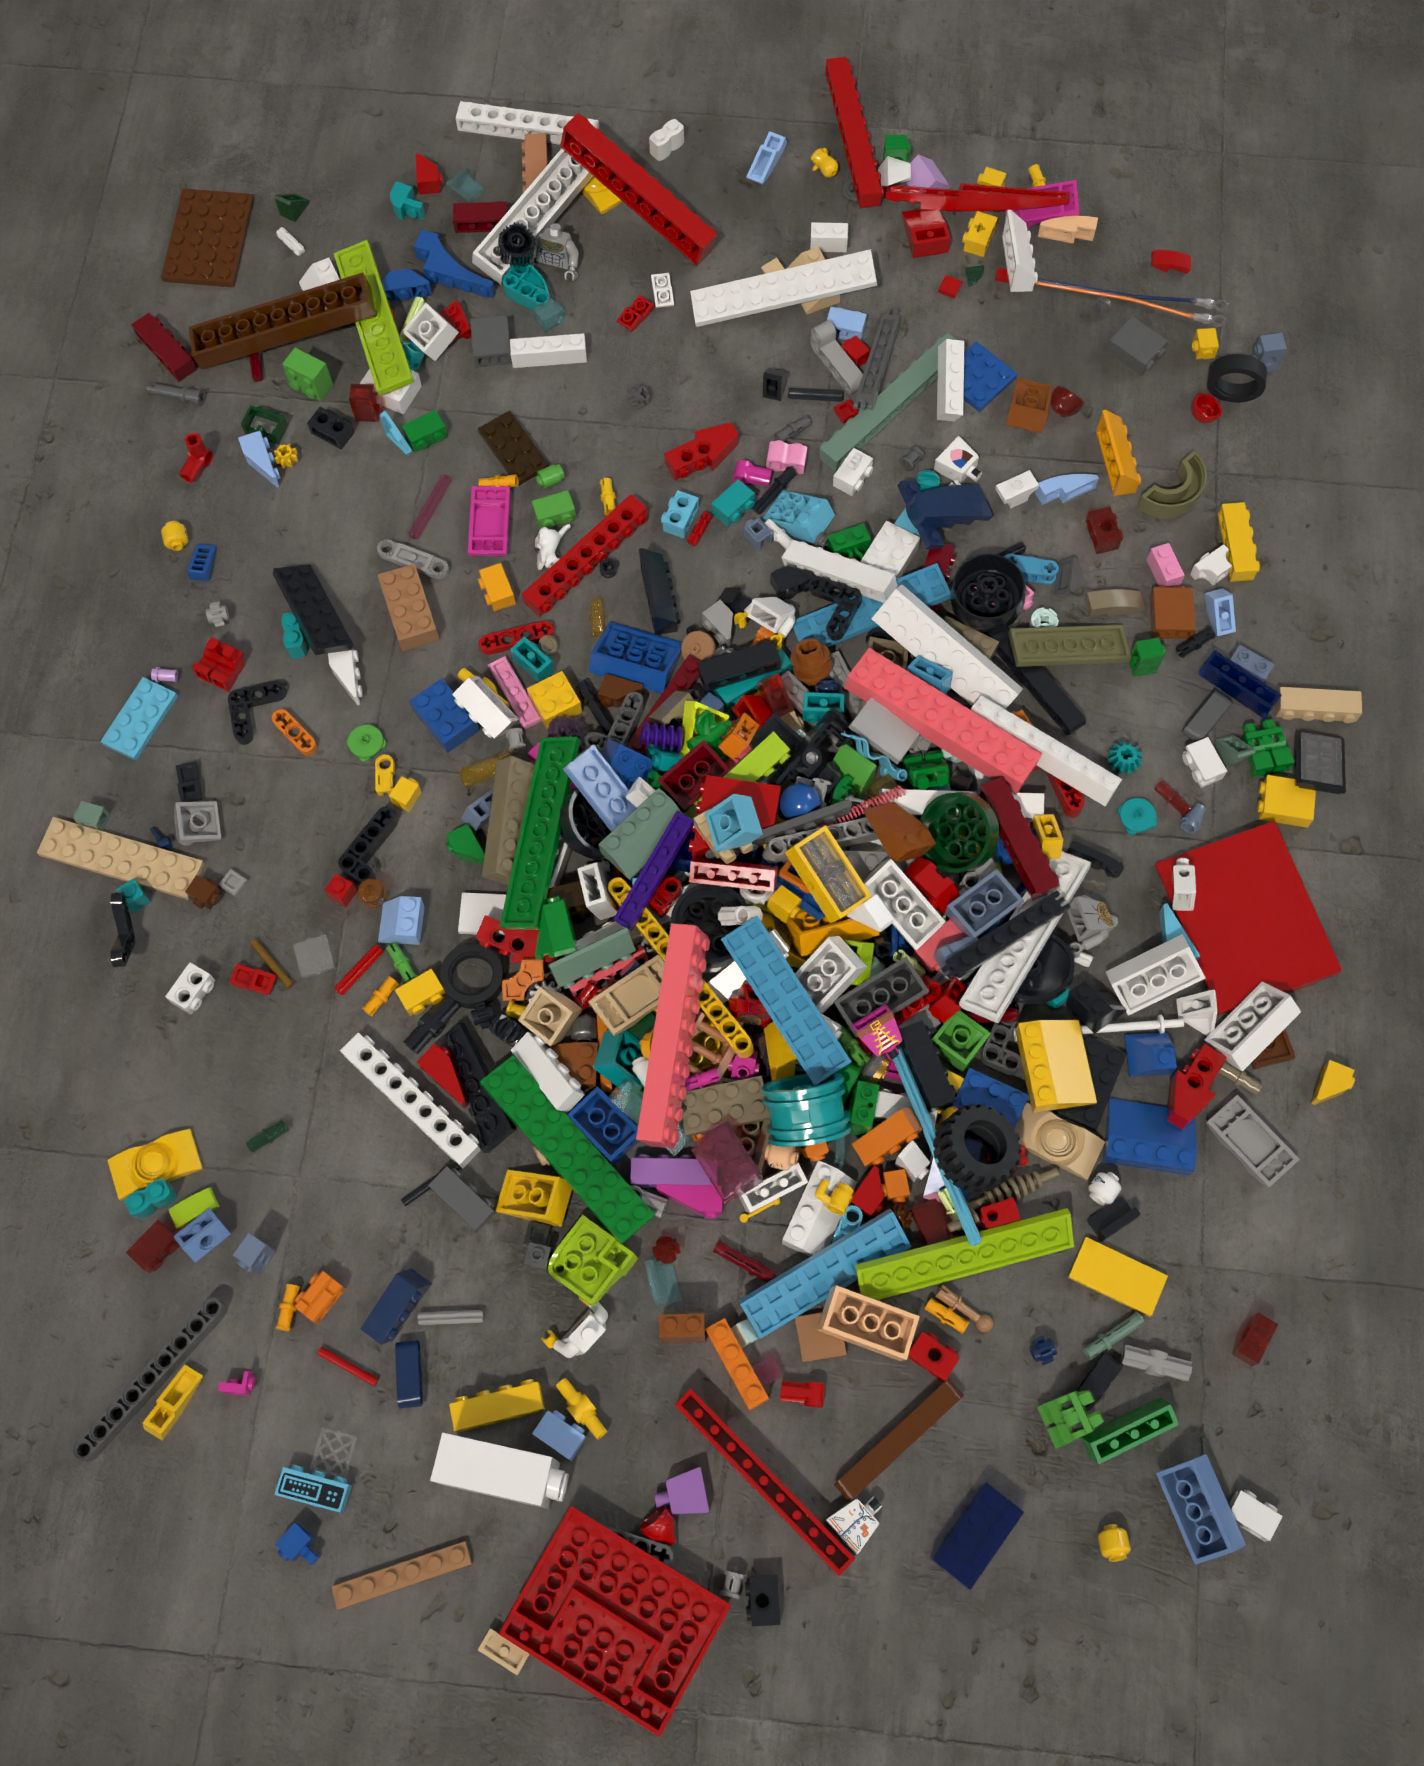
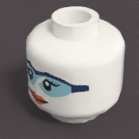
M1111 1172L1107 1174L1098 1173L1088 1187L1089 1196L1100 1205L1111 1204L1121 1191V1185L1118 1183L1119 1178Z

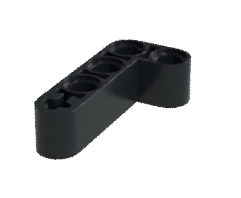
M387 806L380 808L338 860L343 874L362 888H371L375 885L376 876L367 863L398 825V819L392 808ZM373 832H379L377 836L371 837ZM366 847L364 852H358L360 848ZM348 863H354L351 868H345ZM364 874H370L367 879H361Z

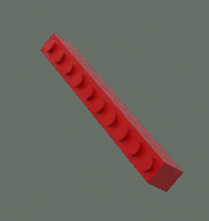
M847 56L826 59L825 75L853 180L859 208L878 206L881 203V197H884V189L879 184L880 173L876 172L877 162L876 158H873V146L869 144V131L865 129L866 119L862 117V104L858 102L859 92L855 90L856 81L855 77H852V65L848 63Z
M690 1388L675 1404L676 1409L837 1576H840L855 1560L852 1554Z

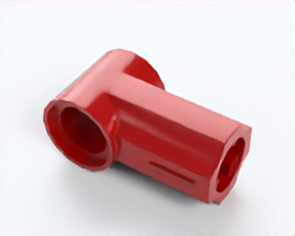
M782 1380L780 1401L802 1403L808 1407L823 1408L826 1384Z

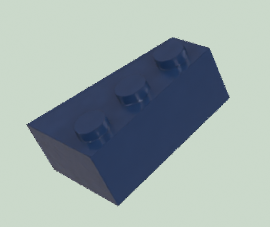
M413 1269L396 1273L360 1329L380 1345L392 1342L398 1335L400 1326L407 1321L412 1310L432 1283Z

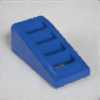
M196 545L187 570L190 580L209 581L216 546ZM201 550L209 551V553L201 552Z

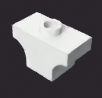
M1029 470L996 485L995 490L1003 503H1008L1010 508H1013L1028 501L1030 494L1038 489L1039 484Z
M1223 544L1211 554L1209 552L1206 553L1194 565L1190 575L1195 580L1203 578L1212 585H1215L1228 575L1232 567L1226 559L1229 549Z

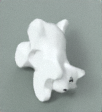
M570 524L563 526L559 532L547 527H542L539 530L538 536L535 539V548L540 549L537 556L538 570H542L544 565L549 569L559 560L555 555V550L560 539L570 529Z

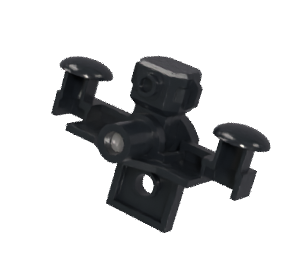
M835 708L827 711L805 739L773 712L756 731L749 746L754 750L774 731L791 750L789 753L791 757L783 764L779 762L774 767L777 772L767 784L781 786L782 793V789L789 780H795L797 776L811 779L814 783V778H820L832 782V785L827 787L826 797L841 781L840 768L833 762L821 763L822 754L817 747L831 733L839 739L836 747L844 746L852 740L851 737L843 736L841 733L856 735V733L848 728L850 724L844 720V716ZM779 802V807H778V813H777V814L779 815L780 818H782L783 820H785L786 818L783 816V814H782V812H781V810H780V802Z

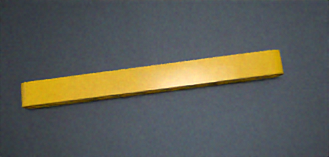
M619 877L612 879L608 884V889L613 899L621 907L631 890L630 886L624 879ZM623 887L621 892H615L617 888ZM645 908L635 927L657 955L659 954L665 962L666 954L663 951L668 946L669 935L649 910ZM643 917H647V918H648V919L646 920V922H644V923H639V920H640L641 918H643ZM653 933H660L657 938H651ZM702 978L703 990L699 993L698 998L700 1009L740 1058L750 1057L754 1051L750 1037ZM703 995H710L708 1000L700 1001ZM715 1011H722L719 1017L712 1016ZM727 1027H735L732 1033H725ZM740 1043H748L745 1049H738Z

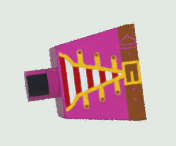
M886 1004L851 1025L857 1036L876 1056L885 1053L888 1059H894L899 1055L896 1045L901 1043L903 1039L894 1015Z

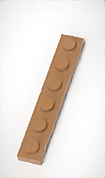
M467 1541L332 1586L337 1610L472 1565Z

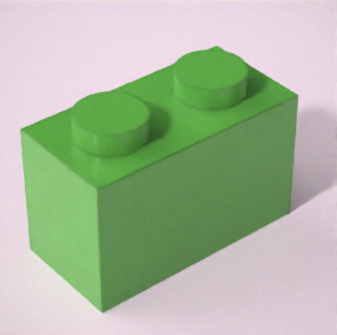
M568 490L532 501L539 529L542 527L550 529L555 525L570 523L576 519L575 508Z

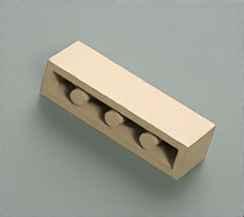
M1280 687L1275 695L1276 717H1282L1286 720L1300 718L1305 721L1317 719L1325 722L1343 721L1344 723H1353L1362 714L1361 691Z

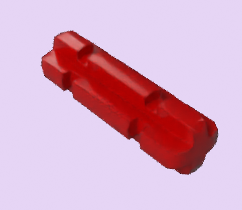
M702 512L701 519H698L691 531L692 533L687 538L689 545L696 546L699 542L698 539L702 537L707 524L712 519L710 513Z

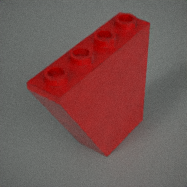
M706 775L705 782H701L700 794L703 796L702 801L697 802L696 813H699V815L709 809L711 810L732 794H738L752 798L761 830L776 824L781 786ZM693 826L692 832H695V837L690 839L689 843L692 859L695 857H706V851L710 850V847Z

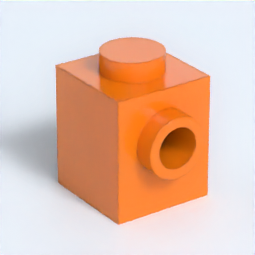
M905 1169L884 1172L881 1186L883 1196H886L887 1202H893V1204L896 1202L905 1203V1199H909L910 1196Z

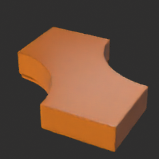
M522 958L519 971L512 977L502 980L503 1001H523L527 988L534 982L544 980V958L537 960L536 958Z

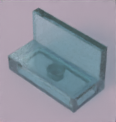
M671 1258L655 1262L653 1259L645 1261L656 1308L682 1301Z

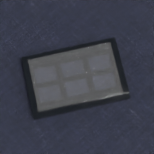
M1296 730L1295 786L1339 795L1340 793L1345 794L1344 738L1336 735Z

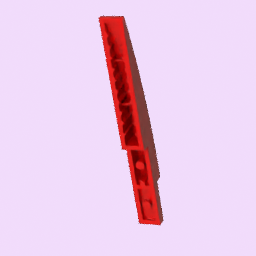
M960 183L959 190L889 185L886 189L885 199L893 202L900 200L908 201L909 203L921 202V209L999 211L1069 204V192Z

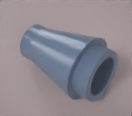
M1196 803L1181 819L1182 830L1189 834H1194L1200 830L1206 810L1202 804Z

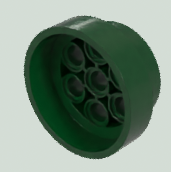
M955 792L940 795L927 805L920 818V822L928 828L936 842L925 853V856L941 870L959 873L977 869L983 866L996 850L999 839V824L996 815L984 799L973 793ZM956 809L959 811V817L956 815ZM975 809H977V811H978V816H977V817L975 816V813H974ZM948 827L950 828V835L947 833ZM966 827L969 829V835L966 834ZM957 845L960 846V853L957 851ZM976 845L979 847V853L976 852Z

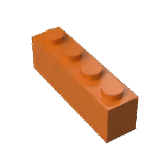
M723 1318L706 1328L705 1332L748 1411L751 1412L768 1402L769 1397L726 1319Z

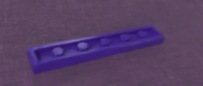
M676 811L613 921L625 928L627 927L630 931L634 929L693 828V819Z

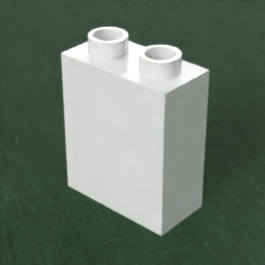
M442 1433L430 1481L448 1487L550 1509L552 1500L563 1502L569 1474L559 1470L560 1462L553 1457Z

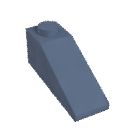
M493 788L469 805L461 817V820L468 824L474 833L489 823Z

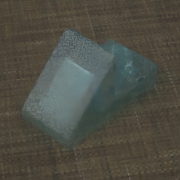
M468 168L457 171L446 182V185L472 203L484 193V187L470 177Z

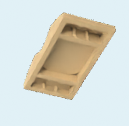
M659 954L588 1001L613 1036L634 1026L644 1016L657 1009L665 964Z
M1028 1103L1025 1104L1014 1129L1015 1133L1018 1132L1020 1137L1018 1144L1024 1145L1026 1151L1086 1181L1105 1143L1104 1140L1088 1130L1068 1123L1050 1111L1032 1113L1031 1104Z

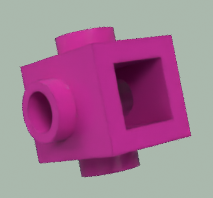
M754 1050L753 1054L748 1058H740L735 1054V1058H732L728 1070L732 1071L731 1079L743 1080L758 1076L760 1063H756L758 1051Z

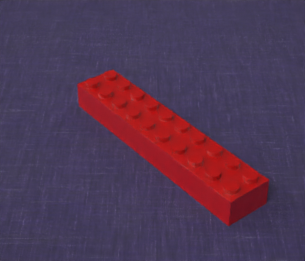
M579 113L564 126L560 147L692 263L698 266L711 253L717 236L714 229L706 225L697 214L691 212L685 203L675 198L670 190L665 189L642 166L636 164L627 153L620 150L615 142L610 141L604 136L600 129H596L586 117L581 116Z

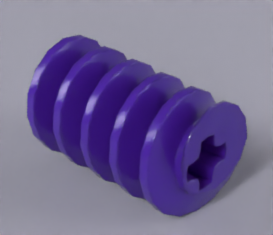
M646 721L641 729L639 746L645 741L648 748L651 742H653L654 749H657L658 745L661 744L662 750H665L666 746L669 745L670 751H673L675 746H677L678 752H680L683 741L682 728L678 726L674 731L673 725H669L666 730L665 724H661L658 729V725L655 722L650 728L649 722Z

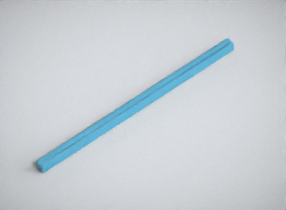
M896 1045L899 1055L893 1061L934 1157L933 1151L936 1147H933V1139L936 1137V1129L900 1045ZM939 1169L969 1244L971 1246L980 1244L982 1239L960 1187L954 1186L951 1179L947 1180L944 1176V1171Z

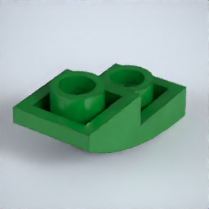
M846 775L837 784L829 806L844 801L849 796L854 780L852 777Z

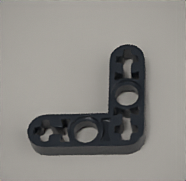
M813 577L808 582L811 595L838 604L826 626L829 639L838 641L844 637L861 605V594L855 588L822 577ZM818 584L821 585V587H817L816 589H814V586H818ZM831 590H840V593L838 595H830ZM853 596H856V599H852L851 601H849V598H853ZM840 612H849L846 618L839 617ZM838 627L839 631H835V633H832V630H836V628Z
M273 681L236 689L229 693L228 704L233 735L239 744L247 745L253 740L254 734L249 708L278 702L286 697L287 691L281 682ZM276 688H279L278 694L274 693ZM255 692H262V697L260 699L252 698V695ZM240 696L241 699H239V702L236 703V697ZM240 713L246 714V717H245L244 720H242V721H236V720H235V719H236V716H237L238 714H240ZM240 727H244L246 732L244 738H241L242 730Z
M113 892L111 893V907L118 936L110 956L112 966L116 968L126 966L135 946V933L125 893Z

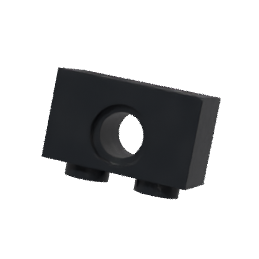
M777 1575L749 1576V1581L745 1582L746 1597L750 1596L751 1606H746L747 1621H752V1626L780 1625ZM764 1593L768 1596L769 1604L765 1608H760L756 1605L755 1599L758 1594Z

